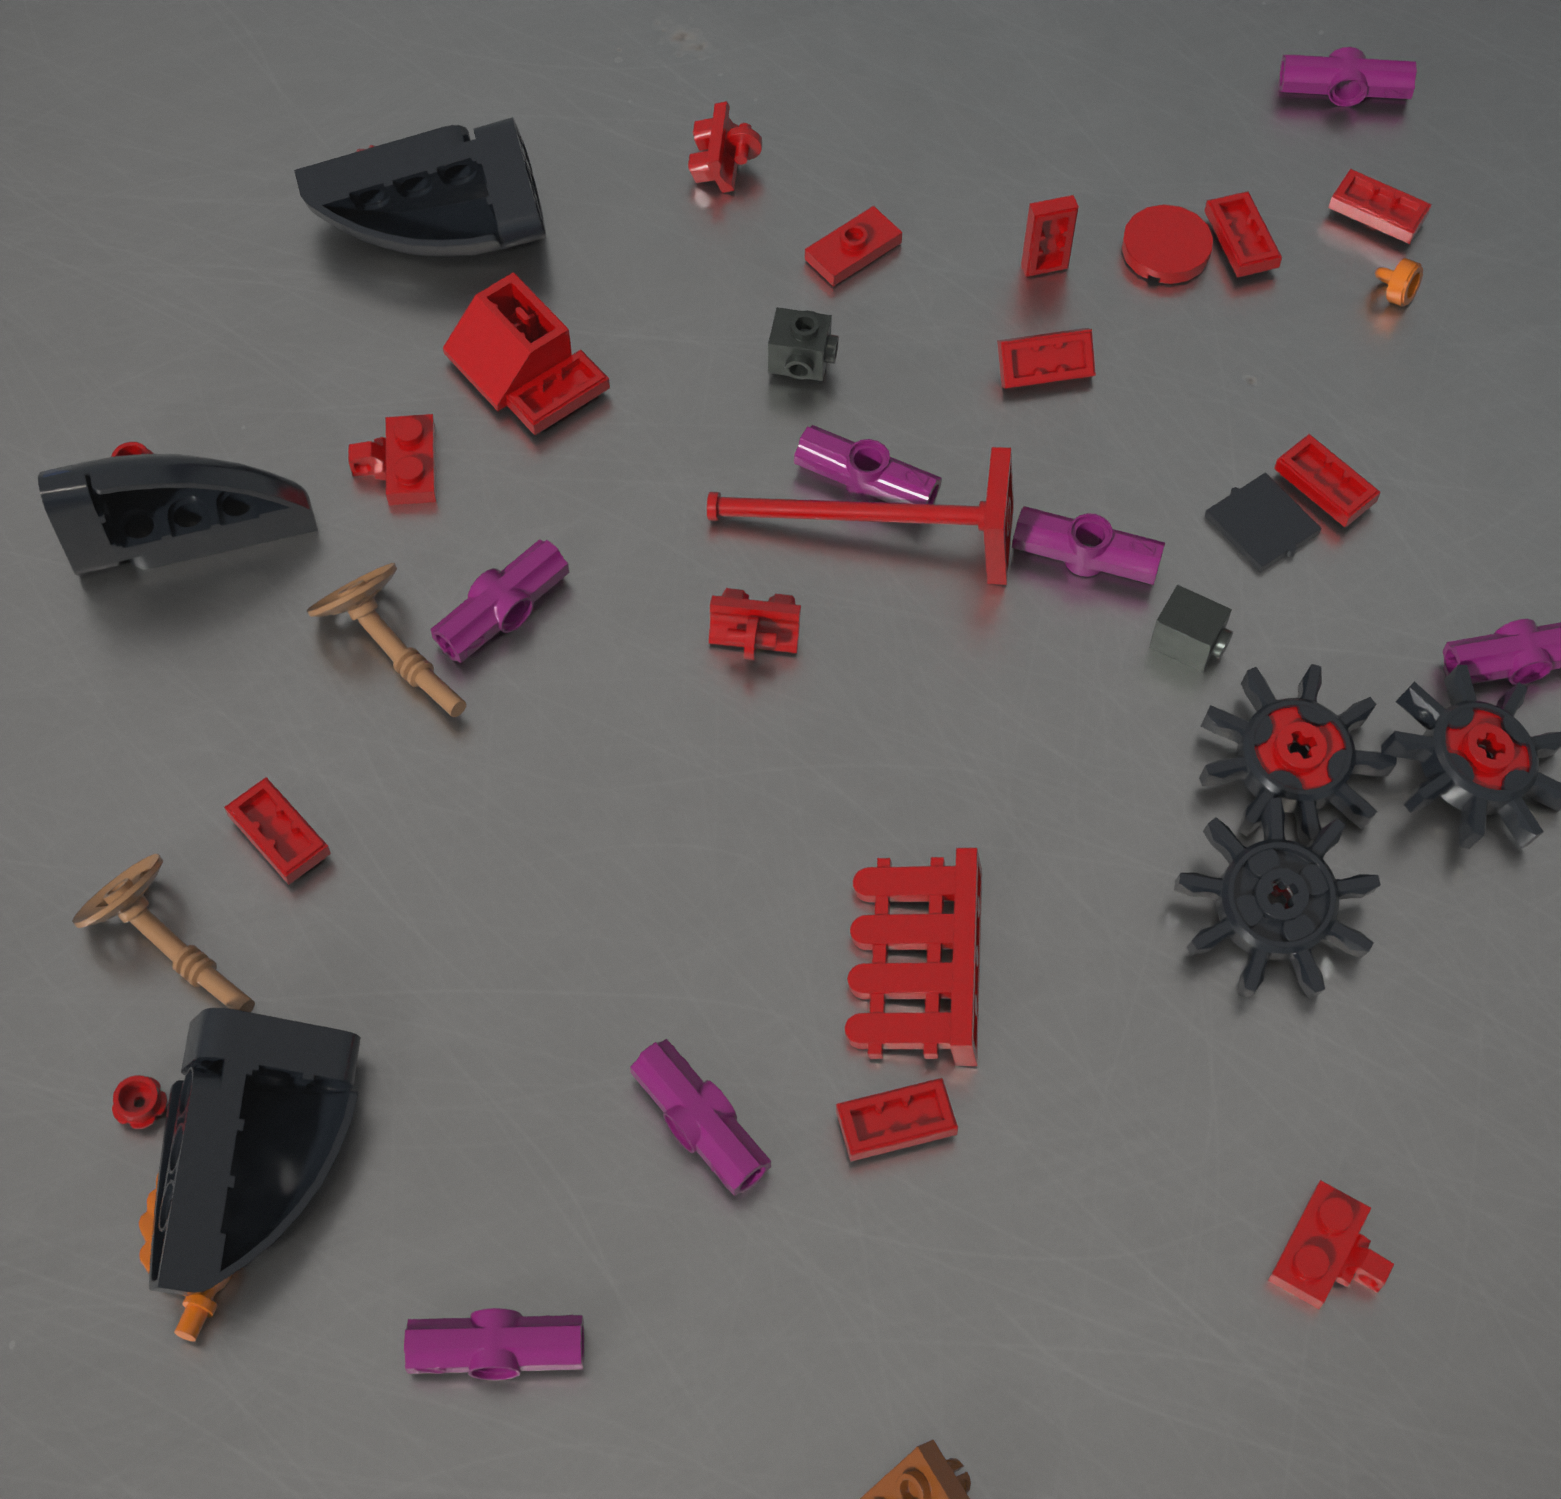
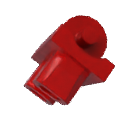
M727 101L715 103L713 118L694 121V141L699 151H708L690 154L688 161L689 171L697 184L716 181L722 193L735 190L738 164L744 165L747 163V160L756 158L761 153L763 143L762 137L752 129L750 124L741 123L738 126L729 118L730 106Z
M726 588L722 596L712 595L709 644L744 647V659L755 660L757 649L797 653L801 605L795 604L793 595L775 593L768 601L750 600L749 595L744 590Z

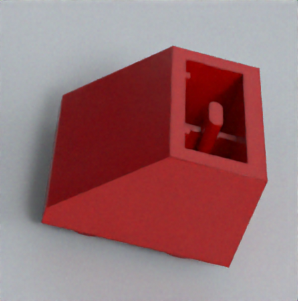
M514 272L474 296L443 346V352L497 411L507 406L506 395L572 355L569 329Z

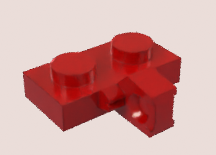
M433 414L385 417L386 438L379 437L374 439V442L367 441L349 444L348 461L352 476L375 475V479L386 480L388 505L436 502V449Z
M1320 1180L1268 1281L1320 1310L1334 1282L1348 1287L1353 1279L1378 1293L1385 1285L1394 1267V1263L1375 1251L1368 1249L1371 1240L1359 1234L1371 1207Z

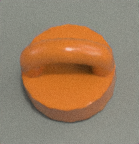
M1403 258L1395 270L1379 267L1375 270L1376 278L1388 284L1386 292L1387 301L1402 307L1411 303L1422 281L1423 267L1421 263Z

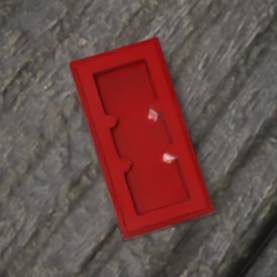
M1350 169L1331 197L1328 208L1410 244L1428 216L1432 204Z
M1249 191L1207 200L1204 212L1237 278L1280 267L1282 256Z
M1074 195L1029 204L1021 261L1026 277L1069 268L1079 208Z
M872 206L805 249V260L834 287L901 244L903 232L875 206Z
M1090 328L997 340L1001 385L1005 389L1096 376L1092 329Z
M579 350L506 395V402L508 408L534 435H537L610 389V382L607 375L582 350Z
M1310 434L1280 456L1274 467L1279 474L1345 528L1374 505L1381 493Z
M267 777L224 807L228 817L288 885L331 854L325 841Z
M943 1078L836 1104V1114L850 1162L955 1136L958 1133V1125Z

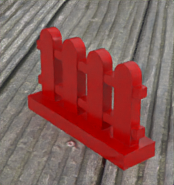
M956 848V866H945L944 857H931L930 866L892 867L890 858H877V867L863 868L853 878V887L857 897L864 902H875V915L859 916L852 922L850 927V934L854 944L862 950H873L872 963H862L854 966L847 977L850 990L855 997L870 999V1013H857L847 1020L845 1024L847 1039L857 1049H868L869 1059H883V1049H924L925 1059H939V1049H951L955 1066H977L982 867L978 849ZM944 901H954V914H943ZM890 902H929V914H890ZM953 949L952 962H942V950ZM888 950H927V963H888ZM886 999H925V1012L885 1013ZM941 999H951V1012H940Z

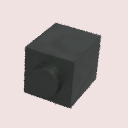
M1177 584L1156 621L1149 648L1204 672L1212 656L1221 659L1232 638L1233 631L1226 629L1232 609Z

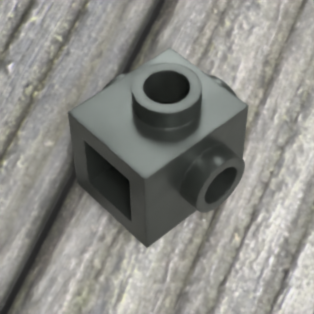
M777 307L768 341V373L791 376L795 379L823 381L826 364H835L839 344V336L831 335L832 315Z

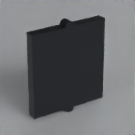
M1266 472L1240 489L1237 487L1232 488L1229 496L1205 512V517L1259 572H1262L1286 555L1293 557L1298 547L1320 534L1322 529Z

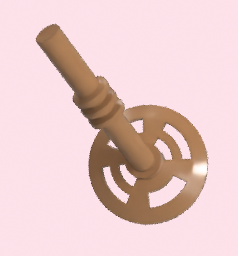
M395 563L384 565L349 582L307 609L310 617H325L347 611L352 620L358 619L364 629L392 659L394 670L401 674V677L407 680L411 686L421 687L452 717H457L464 712L467 705L466 702L434 673L433 664L427 661L415 648H408L375 610L378 604L374 597L392 579L397 570Z
M159 854L150 855L122 872L88 900L74 916L72 922L77 928L93 926L115 916H118L123 923L130 921L173 962V970L181 974L192 986L197 988L202 986L229 1009L252 1012L255 1006L254 1000L218 972L215 961L195 945L187 946L146 908L149 901L143 894L151 886L161 868L163 859Z

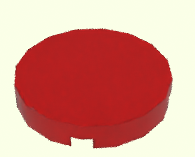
M1165 204L1151 206L1134 214L1126 224L1122 242V253L1126 263L1138 275L1148 279L1149 275L1160 278L1159 283H1180L1189 281L1202 273L1211 256L1213 236L1208 224L1192 211L1180 206Z

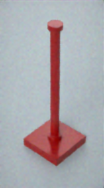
M991 447L986 501H980L979 506L721 497L720 492H709L707 518L709 521H719L721 516L976 525L979 531H984L987 584L1007 585L1014 513L1011 448Z

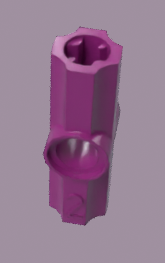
M1342 47L1332 52L1329 57L1283 55L1280 64L1279 92L1328 95L1332 103L1342 107L1359 104L1365 97L1412 99L1417 73L1416 61L1366 59L1364 53L1354 47Z
M815 425L806 427L794 454V464L846 485V490L850 496L858 501L872 502L880 499L888 503L935 504L936 497L941 488V477L890 457L889 450L881 442L872 439L853 442Z
M1023 506L1017 520L1011 548L1063 561L1072 573L1079 576L1090 577L1102 571L1154 585L1165 542L1112 529L1111 524L1104 517L1097 514H1082L1073 519Z
M539 539L502 571L492 568L482 573L470 587L468 599L430 629L432 638L448 658L453 662L458 661L462 663L500 630L509 633L519 628L531 614L534 602L570 573L568 562L563 558L559 549L550 541Z
M1519 619L1503 625L1494 634L1447 642L1442 651L1444 656L1443 669L1446 677L1457 665H1467L1472 684L1508 678L1515 685L1519 682L1525 685L1540 680L1552 670L1561 668V622L1537 626L1534 620Z
M668 1039L658 1043L654 1042L640 1053L638 1059L630 1066L631 1074L664 1112L665 1122L683 1147L690 1153L697 1151L712 1172L718 1176L727 1190L729 1189L734 1196L748 1191L758 1183L762 1176L771 1168V1160L738 1123L736 1112L723 1092L710 1080L703 1082Z
M500 1308L477 1310L471 1313L470 1318L408 1319L404 1336L405 1369L408 1374L468 1372V1375L484 1380L511 1379L520 1376L521 1371L583 1370L585 1357L584 1319L582 1315L522 1316L520 1312Z

